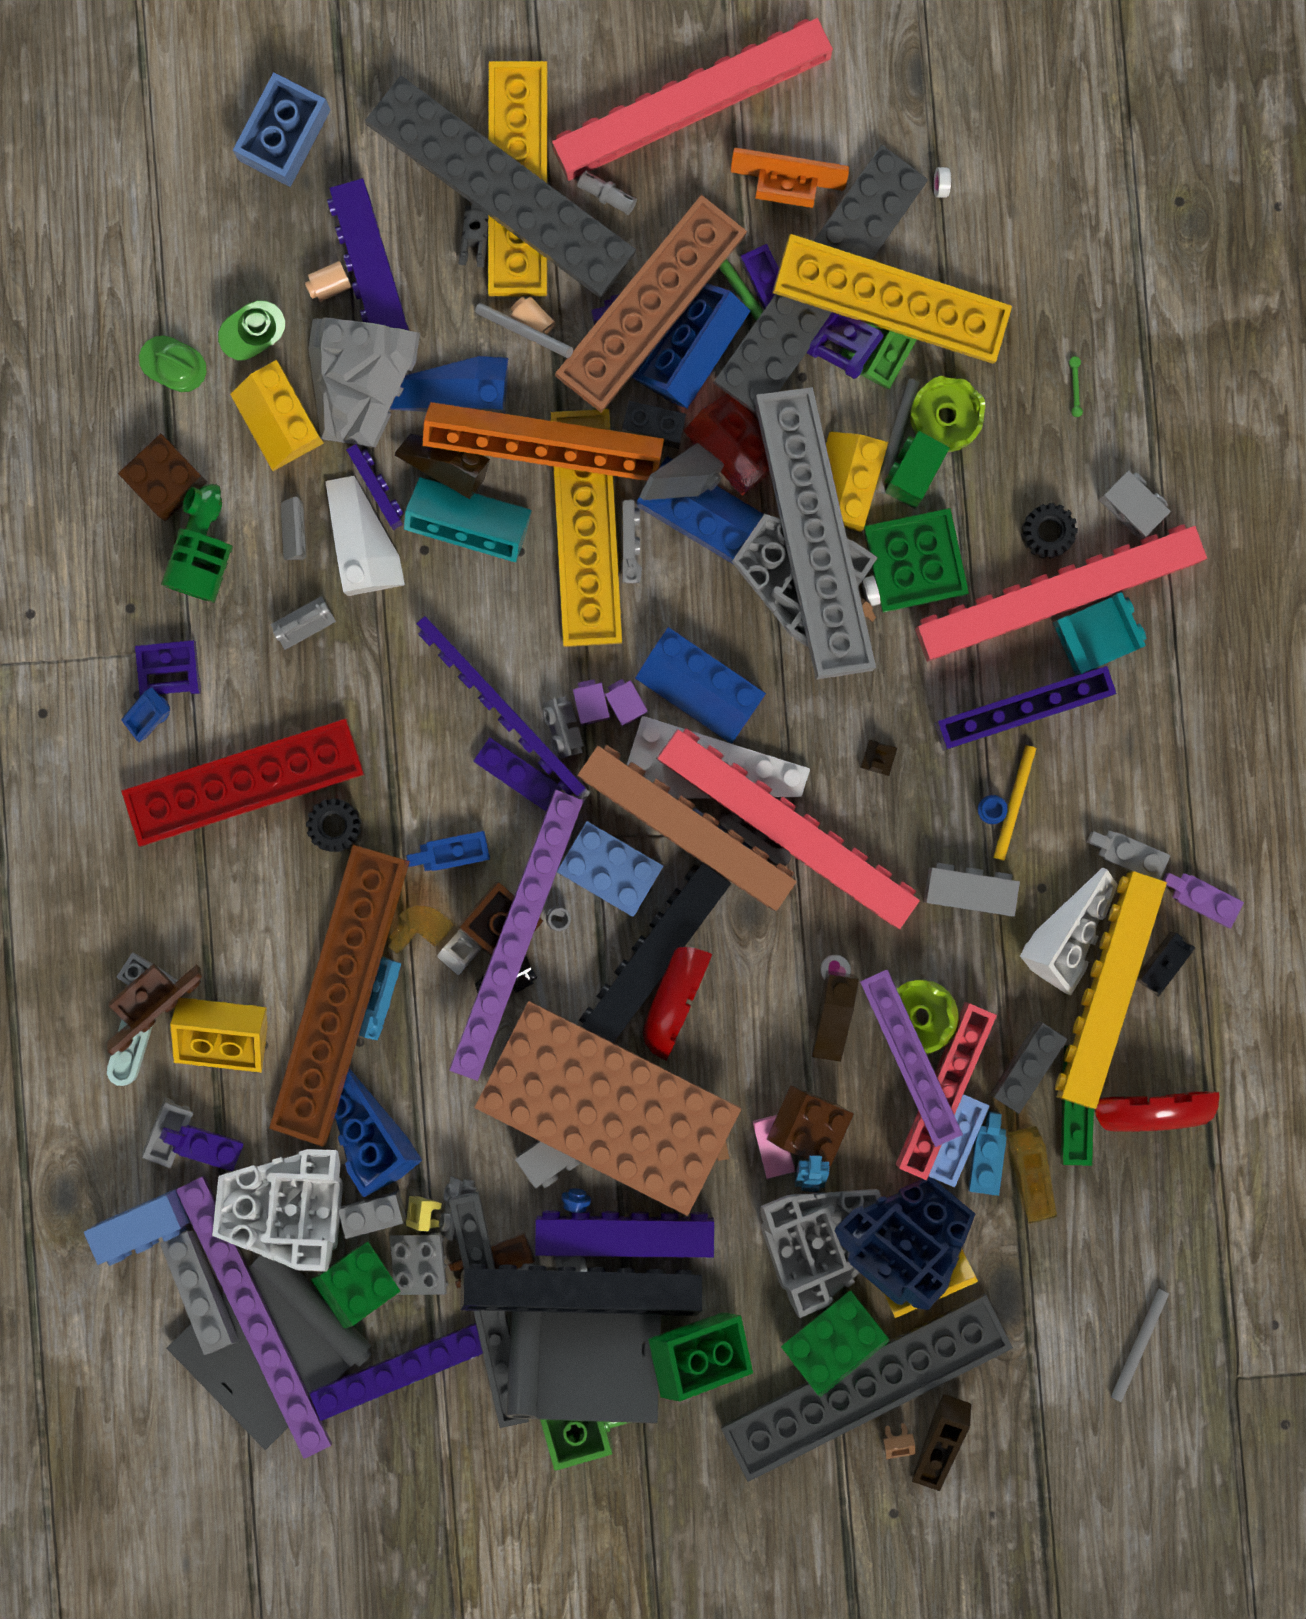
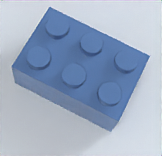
M273 72L233 148L237 159L291 187L331 111L327 100Z
M586 821L557 873L634 917L663 865Z
M176 1189L95 1224L84 1231V1235L97 1265L107 1261L108 1265L111 1266L126 1259L127 1256L132 1254L131 1250L133 1249L138 1254L160 1242L158 1239L160 1237L165 1242L180 1235L181 1232L187 1230L185 1225L190 1222V1219Z

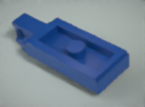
M485 831L426 842V844L420 845V853L406 855L407 861H410L408 867L424 865L425 871H437L490 860Z

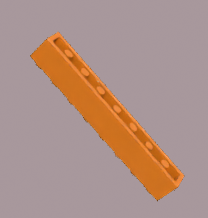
M430 402L424 419L422 446L647 481L652 473L660 469L664 439Z

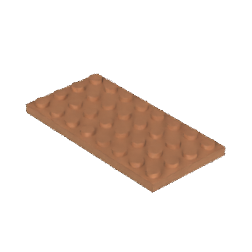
M528 1001L474 1107L686 1216L689 1215L741 1111V1107L531 1001Z

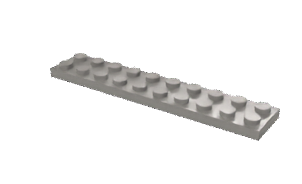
M813 387L758 394L754 398L815 678L818 680L873 671L876 668Z

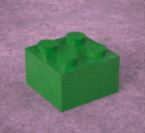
M920 431L917 432L915 438L909 436L898 455L902 459L901 463L895 462L884 481L888 485L885 493L916 509L950 447Z
M369 1242L358 1245L330 1265L327 1272L322 1271L311 1279L344 1329L354 1326L401 1292Z

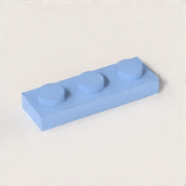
M963 1094L954 1115L963 1135L941 1145L929 1177L952 1187L956 1186L988 1111V1104Z

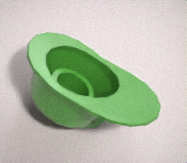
M257 300L248 303L230 315L221 324L218 331V342L221 350L228 357L235 360H248L255 357L282 337L285 330L283 313L275 304L269 301Z
M163 335L151 338L143 345L139 354V364L144 374L172 390L191 392L198 388L205 379L207 370L206 362L202 355L194 348L172 337Z

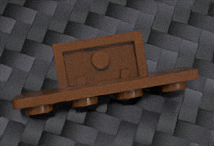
M153 964L109 1002V1007L127 1025L107 1042V1052L112 1056L118 1050L120 1052L126 1050L132 1044L134 1036L140 1031L144 1033L149 1030L156 1022L155 1018L163 1011L165 1013L171 1011L177 1005L178 998L185 992L191 993L201 983V968L196 964L176 983H173Z

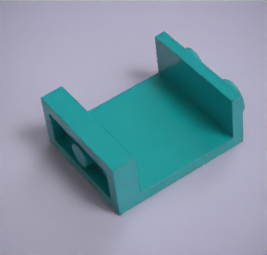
M1122 592L1052 623L1075 676L1146 646L1144 642L1146 640L1145 631L1140 623L1136 624L1132 615L1134 613L1133 604L1129 597H1124Z

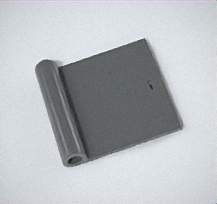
M262 1255L248 1267L308 1394L312 1390L336 1381L352 1365L356 1364L360 1367L371 1356L368 1350L372 1345L353 1326L345 1329L342 1327L321 1293L299 1270L290 1268ZM223 1292L221 1296L239 1341L214 1353L204 1355L193 1326L190 1324L166 1349L266 1450L288 1428V1425L233 1309Z
M523 1264L522 1267H520V1269L517 1270H528L529 1266L537 1265ZM512 1312L506 1416L517 1419L657 1424L659 1387L648 1339L660 1335L661 1315Z

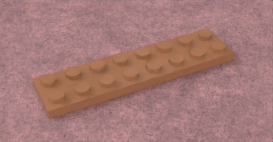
M701 195L579 343L572 355L561 365L555 373V377L602 413L746 236L747 231Z

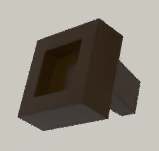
M869 739L860 768L889 776L897 747Z

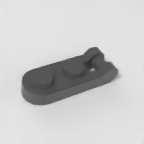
M730 812L728 816L722 813L718 818L720 826L728 831L731 829L745 839L743 842L752 848L756 846L768 854V860L775 865L781 863L785 866L790 862L791 855L789 851L783 848L776 850L766 843L769 837L757 829L751 832L742 825L745 821L735 813Z

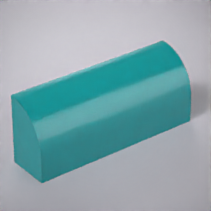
M419 477L405 511L404 530L516 563L526 536L532 510L476 493L468 499L442 483Z

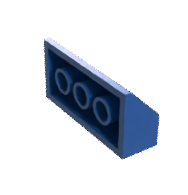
M707 283L637 368L632 378L669 402L688 409L751 310L731 291Z
M667 456L661 463L660 468L673 459ZM718 486L712 491L707 489L699 496L643 500L639 497L637 500L638 508L732 563L764 515Z
M669 627L659 639L635 677L636 680L731 744L766 695L765 692Z

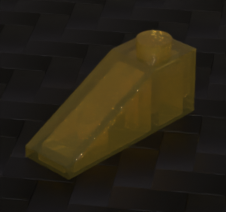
M1034 1126L1009 1132L1008 1139L1028 1224L1057 1217L1046 1146L1037 1127Z

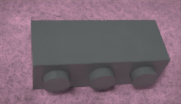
M1037 1021L989 1095L1020 1114L1068 1039L1046 1024Z

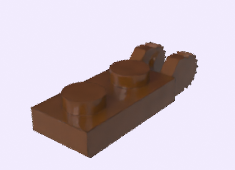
M525 1232L491 1245L496 1269H499L500 1265H515L518 1269L523 1264L535 1262ZM462 1258L448 1264L450 1271H457L464 1267ZM461 1278L455 1281L457 1288H461Z

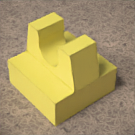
M409 1196L406 1226L417 1231H429L431 1228L439 1227V1221L431 1218V1211L441 1209L442 1203L420 1196Z

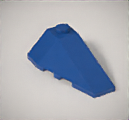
M477 356L405 375L400 386L404 389L400 397H395L389 410L427 412L430 402L505 414L509 359Z
M349 1068L334 1118H336L340 1132L338 1140L340 1146L344 1147L347 1162H345L347 1173L361 1195L366 1197L401 1179L418 1165L422 1159L404 1132Z

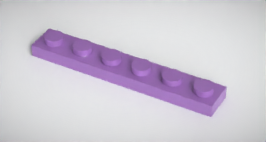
M888 969L860 981L935 1147L962 1136L963 1133Z

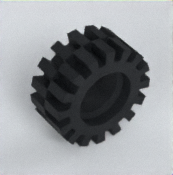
M1055 503L1040 505L1025 518V522L1022 524L1021 529H1023L1021 537L1026 542L1024 545L1026 549L1029 547L1032 550L1030 553L1033 555H1040L1039 558L1049 557L1051 559L1060 556L1076 540L1075 534L1078 533V528H1075L1076 519H1072L1070 516L1072 512L1070 510L1065 511L1063 509L1064 506L1060 504L1058 506H1055ZM1052 520L1058 524L1060 536L1056 541L1046 542L1039 536L1038 528L1041 522Z
M323 800L313 807L312 812H309L307 816L309 819L306 822L308 837L312 839L311 842L314 845H317L322 850L340 852L349 849L353 843H356L358 835L361 834L360 824L362 822L358 816V811L350 803L343 800ZM331 814H338L345 821V829L337 837H330L323 830V822Z

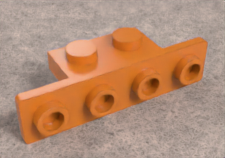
M734 148L731 172L759 177L755 199L813 208L816 187L841 191L846 189L849 166Z

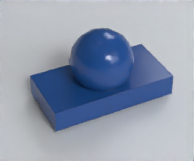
M152 687L144 691L121 721L139 743L146 739L158 724L168 718L170 706L167 700L160 697Z

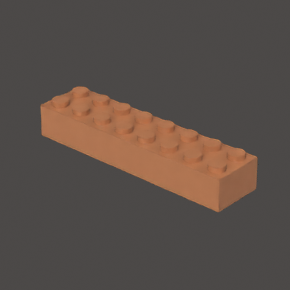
M608 745L604 749L599 746L596 747L577 775L578 778L771 910L777 911L797 882L791 878L794 875L793 871L781 863L776 866L767 861L769 858L768 854L756 846L751 850L744 846L742 843L745 839L731 829L727 833L717 827L720 822L705 812L703 816H700L693 811L695 805L681 795L677 800L668 794L671 788L658 779H655L652 783L643 777L646 771L633 762H630L628 766L619 760L621 754Z

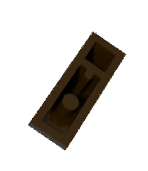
M410 433L396 450L394 456L470 499L485 480L490 459L484 455L422 446L423 436Z
M826 970L812 1050L813 1058L841 1062L859 982L855 974Z
M945 1394L942 1395L925 1438L912 1482L937 1491L941 1490L970 1428L971 1403Z

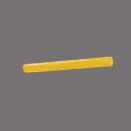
M1025 745L1007 807V815L1003 821L993 856L995 859L1005 861L1037 749L1035 747Z

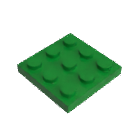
M951 508L864 527L868 551L878 557L872 566V571L880 595L882 613L967 596L969 594Z

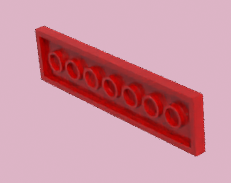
M345 718L121 790L138 846L143 847L363 776L365 773L348 720Z

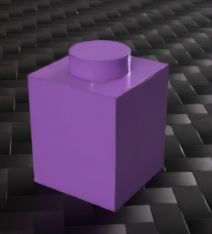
M595 679L578 683L579 688L573 689L581 726L609 720L610 716L602 683L596 684Z
M621 679L607 687L610 692L606 693L605 697L622 727L648 713L631 680L625 683Z

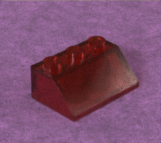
M725 394L703 408L683 430L694 445L696 443L700 444L724 463L721 473L742 496L756 487L770 474L758 418L729 394Z

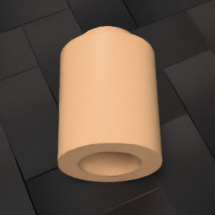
M340 261L308 274L310 281L305 282L311 298L318 297L320 302L352 288Z
M521 297L511 307L513 311L511 318L546 335L550 333L556 324L532 297L527 299Z

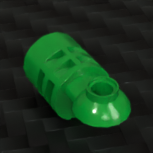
M210 484L200 489L192 487L188 490L183 502V511L190 514L186 528H179L178 537L173 545V552L168 560L161 585L166 588L212 603L216 601L223 580L222 576L227 568V561L233 549V546L206 536L210 524L217 519L222 507L221 490L217 484ZM192 562L203 565L202 569L193 566Z

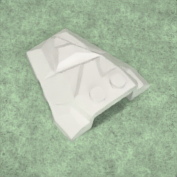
M306 1149L294 1156L284 1159L282 1157L276 1158L264 1165H253L220 1175L218 1177L212 1236L260 1254L268 1259L275 1260L295 1270L327 1272L332 1260V1250L336 1249L338 1245L340 1224L338 1209L341 1207L343 1181L339 1178L340 1160L338 1151Z

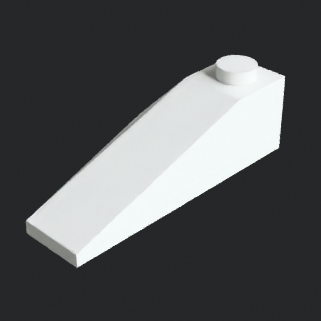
M355 476L325 481L343 592L347 596L404 586L405 582L400 556Z

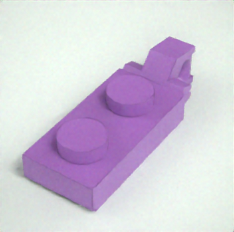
M1165 873L1162 881L1167 882L1166 887L1174 890L1172 897L1176 899V902L1226 928L1231 929L1244 904L1239 899L1192 875L1183 873L1182 877L1179 878L1171 873Z

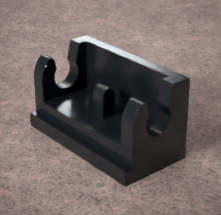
M1175 932L1168 933L1140 970L1137 977L1139 983L1158 997L1196 949L1193 945L1182 940L1183 937Z

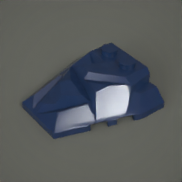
M928 1176L927 1180L921 1179L899 1189L898 1193L893 1196L878 1198L875 1204L866 1208L862 1206L855 1208L834 1231L841 1246L849 1252L848 1261L850 1265L892 1301L899 1305H903L907 1301L914 1308L929 1310L946 1292L949 1286L950 1277L957 1265L958 1256L966 1241L976 1213L936 1180Z

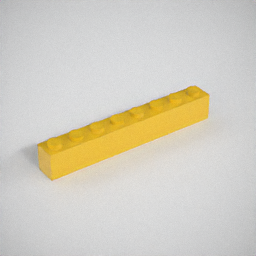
M1135 871L1127 873L1126 877H1121L1117 887V893H1120L1117 904L1112 905L1108 916L1111 925L1109 931L1103 933L1099 948L1103 949L1100 960H1095L1091 969L1090 976L1094 977L1091 988L1085 990L1081 1004L1085 1006L1082 1017L1078 1016L1073 1026V1033L1076 1036L1073 1045H1068L1064 1055V1061L1068 1063L1064 1074L1060 1073L1056 1080L1055 1090H1058L1056 1097L1087 1108H1097L1167 882Z

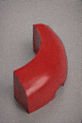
M680 947L672 955L644 1021L642 1031L644 1042L649 1050L663 1060L667 1061L676 1042V1037L691 1008V1005L686 1002L687 999L693 1001L712 957V954L697 948Z
M1191 1091L1166 1094L1165 1096L1150 1097L1149 1102L1147 1096H1109L1099 1099L1095 1113L1100 1125L1106 1131L1142 1132L1190 1128L1205 1125L1214 1118L1219 1107V1092Z

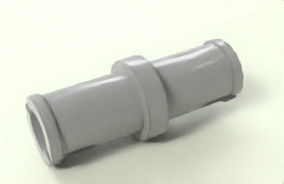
M588 170L583 172L578 181V188H582L598 197L600 203L604 205L608 203L626 215H629L636 205L637 198L616 188V184L612 181L606 182Z

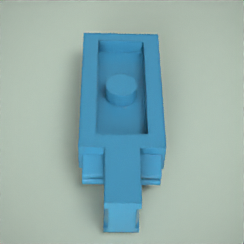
M382 956L359 1036L378 1040L399 976L400 962Z
M987 1112L986 1126L980 1127L975 1139L969 1192L999 1196L1007 1140L1006 1129L1000 1128L1002 1114L999 1112Z
M811 1155L808 1161H799L795 1173V1187H802V1190L807 1192L819 1191V1188H824L829 1176V1162H822V1156Z

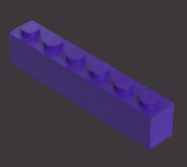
M361 178L329 188L332 198L327 199L331 215H337L340 226L335 227L340 244L346 243L348 254L343 255L348 272L354 271L356 281L352 282V287L356 299H362L365 308L360 310L362 321L409 330L364 179Z
M1108 666L939 720L934 723L942 750L945 751L1113 696L1117 693Z
M543 1211L542 1215H537L535 1256L714 1258V1217H708V1213L693 1212L690 1213V1217H679L677 1212H661V1217H649V1212L641 1211L631 1212V1216H619V1212L604 1211L602 1216H590L589 1211L583 1213L572 1212V1216H560V1211Z

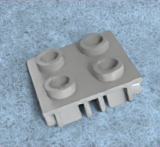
M430 1232L429 1235L390 1236L393 1280L401 1291L396 1295L447 1294L446 1286L449 1283L446 1281L445 1273L447 1264L444 1263V1259H446V1255H443V1241L445 1239L442 1237L441 1232Z

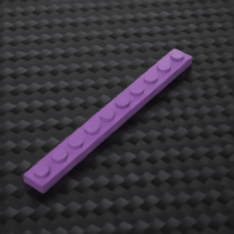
M555 790L449 1071L476 1081L479 1079L584 800Z
M205 1176L176 1189L303 1458L305 1459L331 1446L330 1437L318 1417L308 1391L239 1247L212 1236L216 1199Z

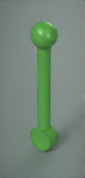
M1076 356L1069 360V367L1072 368L1074 397V407L1071 413L1074 417H1080L1083 414V410L1080 407L1078 368L1081 365V360Z

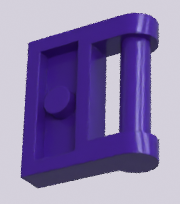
M832 312L812 340L807 354L830 362L843 369L847 376L856 379L861 374L863 365L884 336L880 330L861 320ZM828 339L855 355L849 360L825 347L824 344Z
M196 641L135 646L140 696L144 691L152 687L158 695L180 692L201 693ZM188 672V680L152 684L149 681V675Z

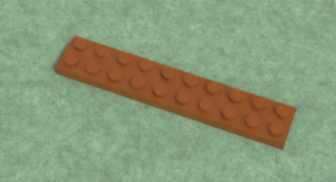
M357 845L352 846L269 1129L319 1146H326L410 861Z

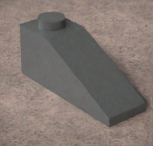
M696 443L652 473L639 497L643 500L699 496L707 489L712 491L721 480L719 474L724 463L700 444Z

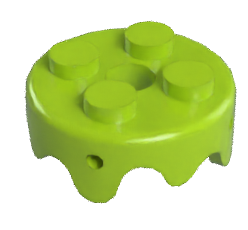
M945 376L935 377L922 387L914 398L910 412L912 429L915 435L920 431L950 447L948 452L958 451L968 446L980 433L984 422L985 399L965 379L947 378ZM943 408L951 409L955 414L954 421L944 423L939 418V411Z
M925 979L908 981L898 987L897 991L926 1054L945 1047L954 1037L959 1020L957 1005L949 991L942 985ZM920 1008L925 1009L929 1014V1020L925 1025L920 1024L916 1018V1013Z

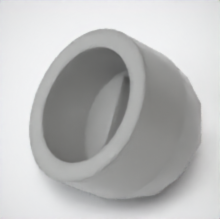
M554 907L547 912L546 923L549 928L555 931H563L570 925L571 916L566 909ZM552 915L564 917L563 922L551 920Z

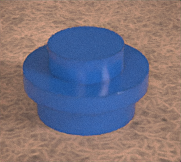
M997 795L986 796L978 804V815L987 824H998L1007 815V804Z
M571 1188L568 1192L562 1194L563 1208L567 1211L583 1213L587 1210V1206L591 1204V1197L582 1189Z

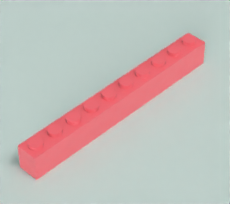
M816 18L811 21L804 19L795 24L793 29L786 33L782 31L776 32L769 36L766 42L758 46L755 43L743 48L740 54L732 58L730 56L720 58L714 63L713 67L706 70L699 68L691 72L685 80L680 82L675 80L665 84L661 91L655 94L645 93L639 96L635 103L627 107L624 105L617 106L609 111V115L599 120L597 117L591 118L582 124V128L573 132L571 130L561 132L556 136V140L552 141L553 151L567 180L570 181L581 176L585 170L590 172L830 60L833 48L819 19Z
M1185 524L1176 526L1168 530V536L1158 538L1157 534L1141 539L1142 545L1132 549L1130 544L1114 549V555L1103 558L1102 554L1086 559L1087 565L1077 569L1075 564L1063 567L1058 570L1059 575L1048 579L1047 574L1033 578L1030 580L1032 585L1022 589L1019 584L1003 590L1004 595L993 599L992 594L976 599L975 606L965 608V605L962 604L947 610L949 615L938 619L937 614L920 620L921 625L915 631L926 661L937 659L1201 563L1207 559L1196 526L1187 529Z
M685 728L683 732L679 729L674 732L656 759L730 812L738 815L754 829L765 834L771 841L789 851L791 855L893 927L901 929L920 901L914 896L916 890L904 882H901L900 885L896 884L890 879L892 873L880 865H877L876 868L872 867L866 862L869 857L858 849L853 848L850 851L842 845L845 840L832 831H829L828 834L818 828L820 823L810 815L805 814L802 817L794 811L796 806L786 798L781 797L778 800L770 794L772 789L762 781L757 780L754 783L746 778L748 772L738 764L733 763L732 766H729L721 760L724 756L721 752L710 745L705 749L697 743L700 738L690 730Z

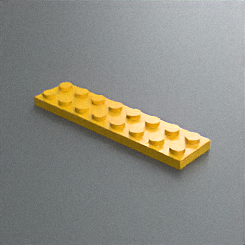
M489 61L488 140L547 183V61ZM488 215V295L547 296V258Z
M790 234L772 292L992 364L997 361L1012 309L1011 305Z
M604 409L602 413L598 410L551 412V421L610 430L609 409ZM554 466L563 646L622 644L613 476Z

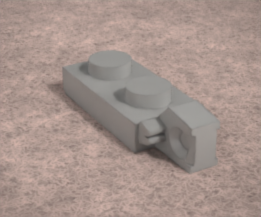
M624 500L620 505L622 583L626 584L640 583L642 567L635 560V555H640V537H635V526L640 524L639 508H634V500Z
M1109 830L1106 836L1095 831L1090 832L1086 841L1091 845L1101 848L1098 855L1104 857V860L1129 871H1135L1159 880L1171 856L1123 834Z

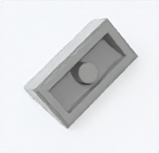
M292 497L281 503L284 560H303L306 558L304 507L300 498Z

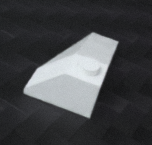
M1101 868L1034 932L1029 942L1025 944L1020 955L1032 972L1070 996L1087 969L1089 962L1085 961L1090 944L1096 945L1099 937L1095 935L1098 922L1106 918L1118 886L1107 869Z

